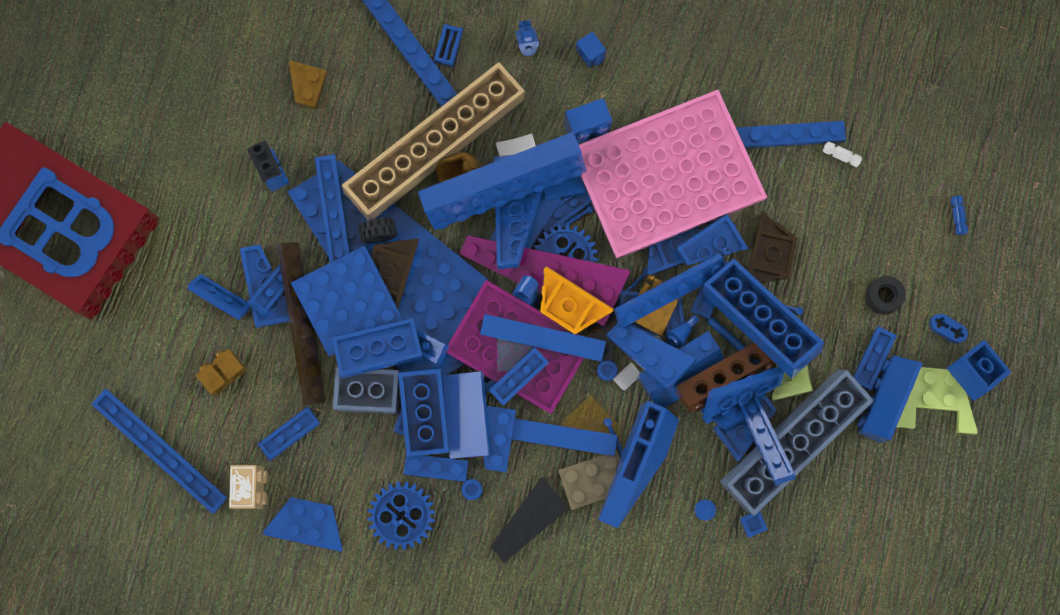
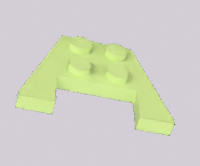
M921 367L897 427L914 429L916 408L956 411V433L977 434L967 393L947 369Z

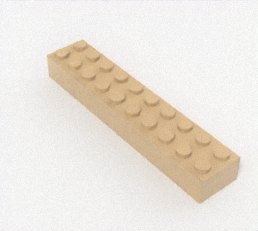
M498 62L342 184L344 193L367 220L375 219L433 173L439 161L458 153L524 100V89Z

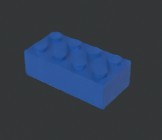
M441 367L399 371L407 457L448 453L449 443Z

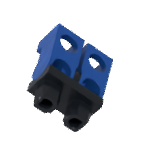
M266 140L247 149L263 183H266L271 192L289 184V180L273 148H269Z

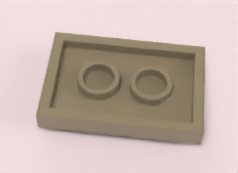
M615 451V456L602 455L558 470L571 510L606 499L620 462L618 451Z

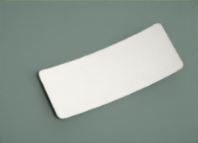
M532 134L496 143L499 156L514 155L536 146Z
M631 362L613 380L625 391L637 380L640 372Z

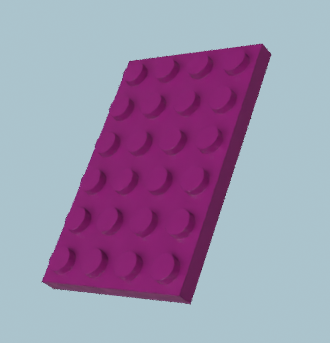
M485 280L451 338L446 353L478 372L483 371V375L497 382L533 346L480 335L484 314L571 334L574 333L532 306ZM535 347L549 363L516 394L552 414L584 358Z

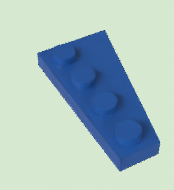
M260 245L240 248L250 298L273 273ZM282 293L264 316L252 307L256 328L289 322L284 293Z
M776 367L756 375H750L739 381H733L728 385L713 388L708 393L702 417L703 420L708 424L713 421V416L719 413L722 416L729 413V408L736 404L742 406L748 403L753 395L759 397L781 385L785 372L780 367Z

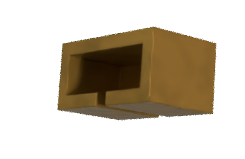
M229 349L217 353L214 362L202 365L198 370L199 373L195 375L213 396L218 395L247 371L238 357Z

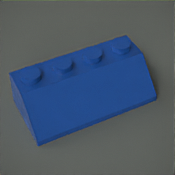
M709 331L679 349L696 358V362L669 390H666L646 371L637 376V379L654 404L666 408L679 400L676 394L677 385L724 360L719 346Z
M892 356L885 360L881 368L883 371L881 377L877 378L873 385L875 391L871 398L874 401L867 407L865 414L860 416L857 422L859 427L857 433L879 443L892 439L923 363L898 356Z

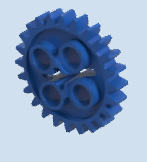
M569 224L566 225L565 230H563L561 225H558V231L551 227L550 235L544 231L543 233L546 238H538L541 245H534L539 251L566 255L571 245L576 242L577 244L569 253V257L575 258L574 254L577 250H584L585 256L582 260L592 262L599 260L593 257V255L598 253V250H592V247L596 244L595 242H588L591 236L584 237L585 230L578 233L577 226L570 230ZM562 238L568 240V245L564 249L558 247V241Z
M398 481L396 488L392 484H388V491L381 488L383 494H375V497L378 499L377 502L370 501L374 509H368V512L372 513L373 517H369L367 520L373 521L374 524L369 529H376L373 537L380 535L379 543L386 540L387 548L392 543L395 550L399 548V545H402L403 550H406L407 544L415 548L414 541L422 544L420 537L428 538L429 536L425 531L433 530L429 526V522H435L436 520L430 518V515L435 514L436 511L430 510L429 507L433 506L434 503H427L430 495L422 496L424 489L422 488L417 492L416 484L411 489L409 488V482H405L404 487H401V483ZM398 495H403L406 499L402 507H398L395 504V498ZM390 503L399 512L405 511V517L412 521L416 528L411 527L405 520L401 519L398 521V514L388 508L387 504ZM415 508H419L422 512L419 520H414L411 517V511ZM386 511L392 514V520L387 524L381 519L382 514ZM403 524L408 527V534L405 537H401L398 534V527Z

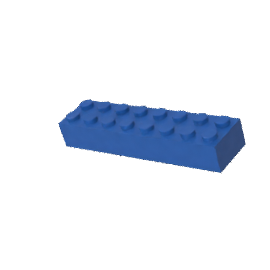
M571 132L418 191L424 211L434 230L446 228L449 224L457 221H464L475 214H483L488 209L501 207L507 202L521 199L527 194L540 192L545 187L558 185L571 177H579L584 172H587L574 132Z

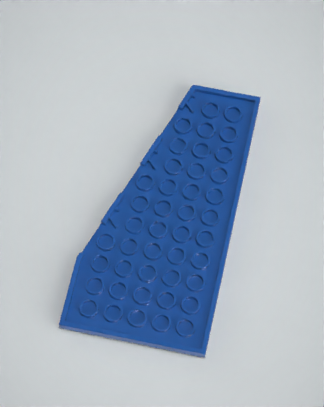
M338 161L337 168L350 253L366 245L371 255L376 244L419 238V244L400 303L399 312L403 320L413 318L417 330L448 345L487 278L394 204L378 215L376 219L393 218L397 229L396 238L380 243H362L358 226L362 222H366L367 219L346 196L342 188V184L356 173L341 161ZM316 174L288 191L329 257ZM446 353L441 365L423 357V359L396 366L400 371L441 367L442 376L456 371L465 363Z

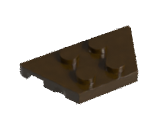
M764 211L760 214L748 272L761 284L790 277L798 240L791 232H787L780 223H776L767 216L768 214Z
M419 238L376 244L371 253V257L398 310L419 244Z

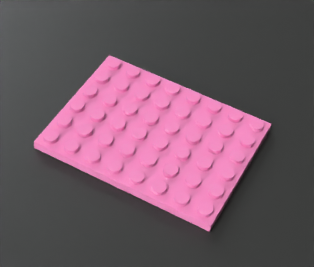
M719 90L579 144L587 172L580 176L616 259L767 199V195Z

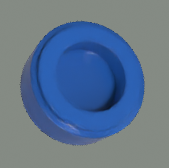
M609 360L602 361L597 367V375L603 381L613 380L618 372L616 364Z
M469 479L463 483L462 494L466 499L476 500L481 496L483 488L479 481Z

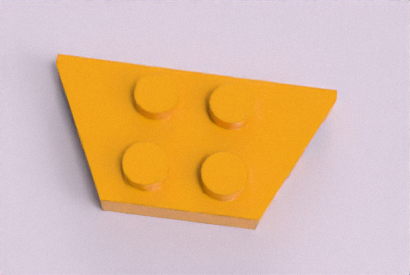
M549 267L544 268L543 298L540 312L567 330L577 334L613 312L614 308Z

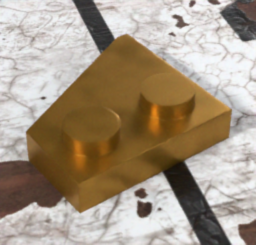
M290 60L289 66L296 104L316 109L327 71Z

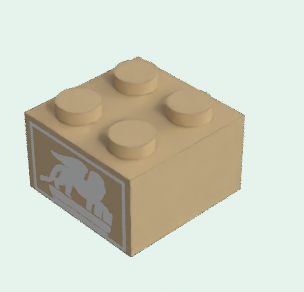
M230 465L229 509H263V505L267 503V493L264 492V483H267V471H264V467L258 465Z

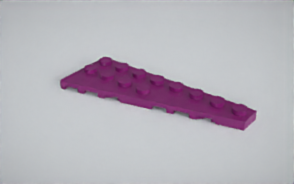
M472 235L467 236L459 253L517 283L520 282L524 275L531 276L538 282V293L541 295L542 286L544 285V268L549 267L612 308H614L631 273L628 269L527 247L524 249L518 268L498 269L496 241ZM611 313L596 322L605 326Z

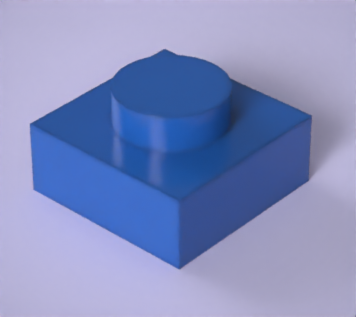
M760 511L755 516L748 514L739 518L747 538L768 530Z

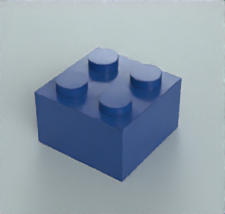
M604 98L565 111L564 125L568 134L574 132L578 145L610 132L612 119Z
M985 340L967 351L946 368L973 401L989 392L1011 373L1009 368Z

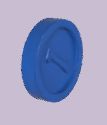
M701 500L695 505V514L700 520L707 521L714 517L716 508L710 500Z

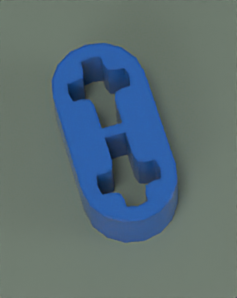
M936 314L929 320V327L933 332L954 344L965 341L968 336L966 327L944 314ZM941 319V324L944 326L938 328L936 327L937 322H935V320L937 321ZM960 330L959 334L961 337L955 338V333L952 331Z

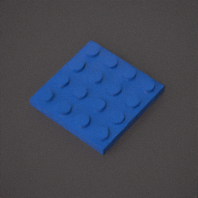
M366 245L291 283L328 356L335 354L332 342L333 337L403 320Z

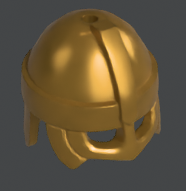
M458 152L438 162L436 175L439 183L483 167V164L479 163L477 158L471 154Z

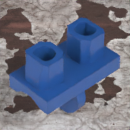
M530 20L519 21V31H515L519 50L523 55L531 56L539 47L535 28L531 27Z

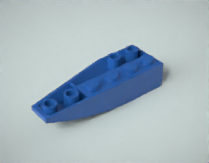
M650 401L641 404L599 515V521L618 528L665 460L679 423V419L666 408Z

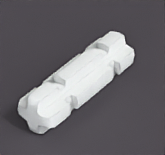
M827 142L823 148L824 153L833 154V157L846 163L850 162V165L858 167L862 161V156L858 154L853 155V152L840 146L836 147L831 142Z

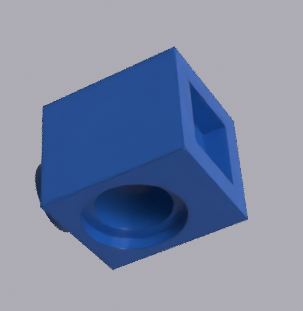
M593 31L576 42V50L588 67L592 65L597 66L604 61L606 49Z

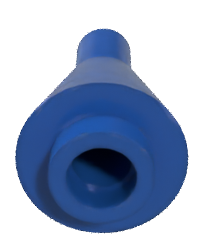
M693 315L686 323L668 331V342L674 347H682L692 328L699 322V318Z

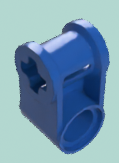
M524 275L515 288L513 296L536 308L539 301L538 282L531 276Z

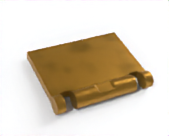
M648 275L646 279L653 282L651 286L644 283L639 295L664 282ZM679 298L634 323L662 336Z

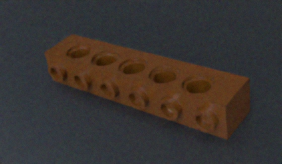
M753 343L677 385L676 394L688 413L698 412L705 407L708 393L713 388H719L733 381L745 379L750 375L762 373L767 369L776 368L777 364ZM757 359L760 363L754 365L750 360ZM740 369L743 373L737 375L732 370ZM716 379H722L725 383L719 385L716 384L714 381ZM698 389H705L707 393L701 395L696 391Z

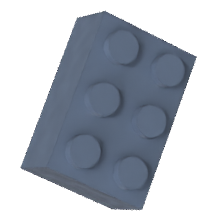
M336 367L333 409L343 412L398 414L400 393L399 370L379 369L341 379L339 369Z

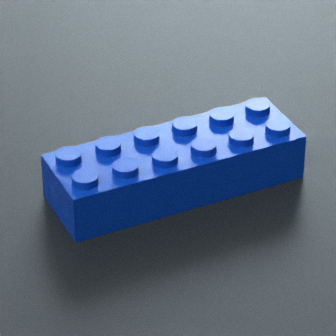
M735 259L731 260L704 283L703 295L791 379L822 352L824 341Z

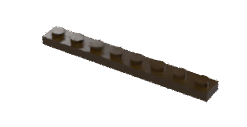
M299 242L277 244L303 406L324 403L325 397L313 325L291 284L293 281L304 276Z

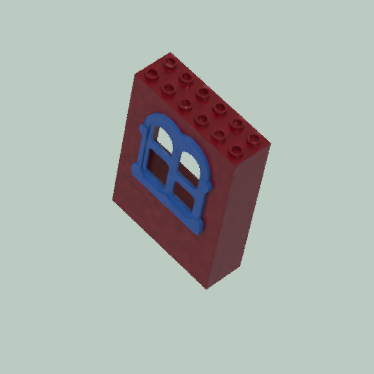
M5 121L0 128V265L71 310L91 320L100 312V306L103 301L112 294V288L115 283L122 279L126 267L133 263L138 249L145 245L146 237L150 231H154L157 227L159 217L145 206ZM49 187L54 188L75 202L63 222L54 220L35 207ZM82 209H88L93 212L100 220V228L93 236L83 237L71 230V225ZM29 215L46 224L45 231L33 246L16 237V234ZM55 232H60L79 245L81 255L75 264L64 266L43 253V248Z

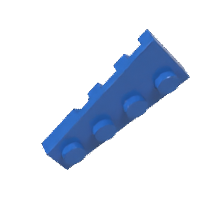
M617 323L607 333V338L666 390H669L696 362V358L631 325L621 328Z

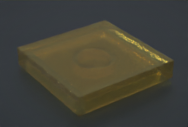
M591 396L560 424L564 427L608 434L611 433L608 427L603 424L605 418L612 420L611 426L613 430L619 426Z

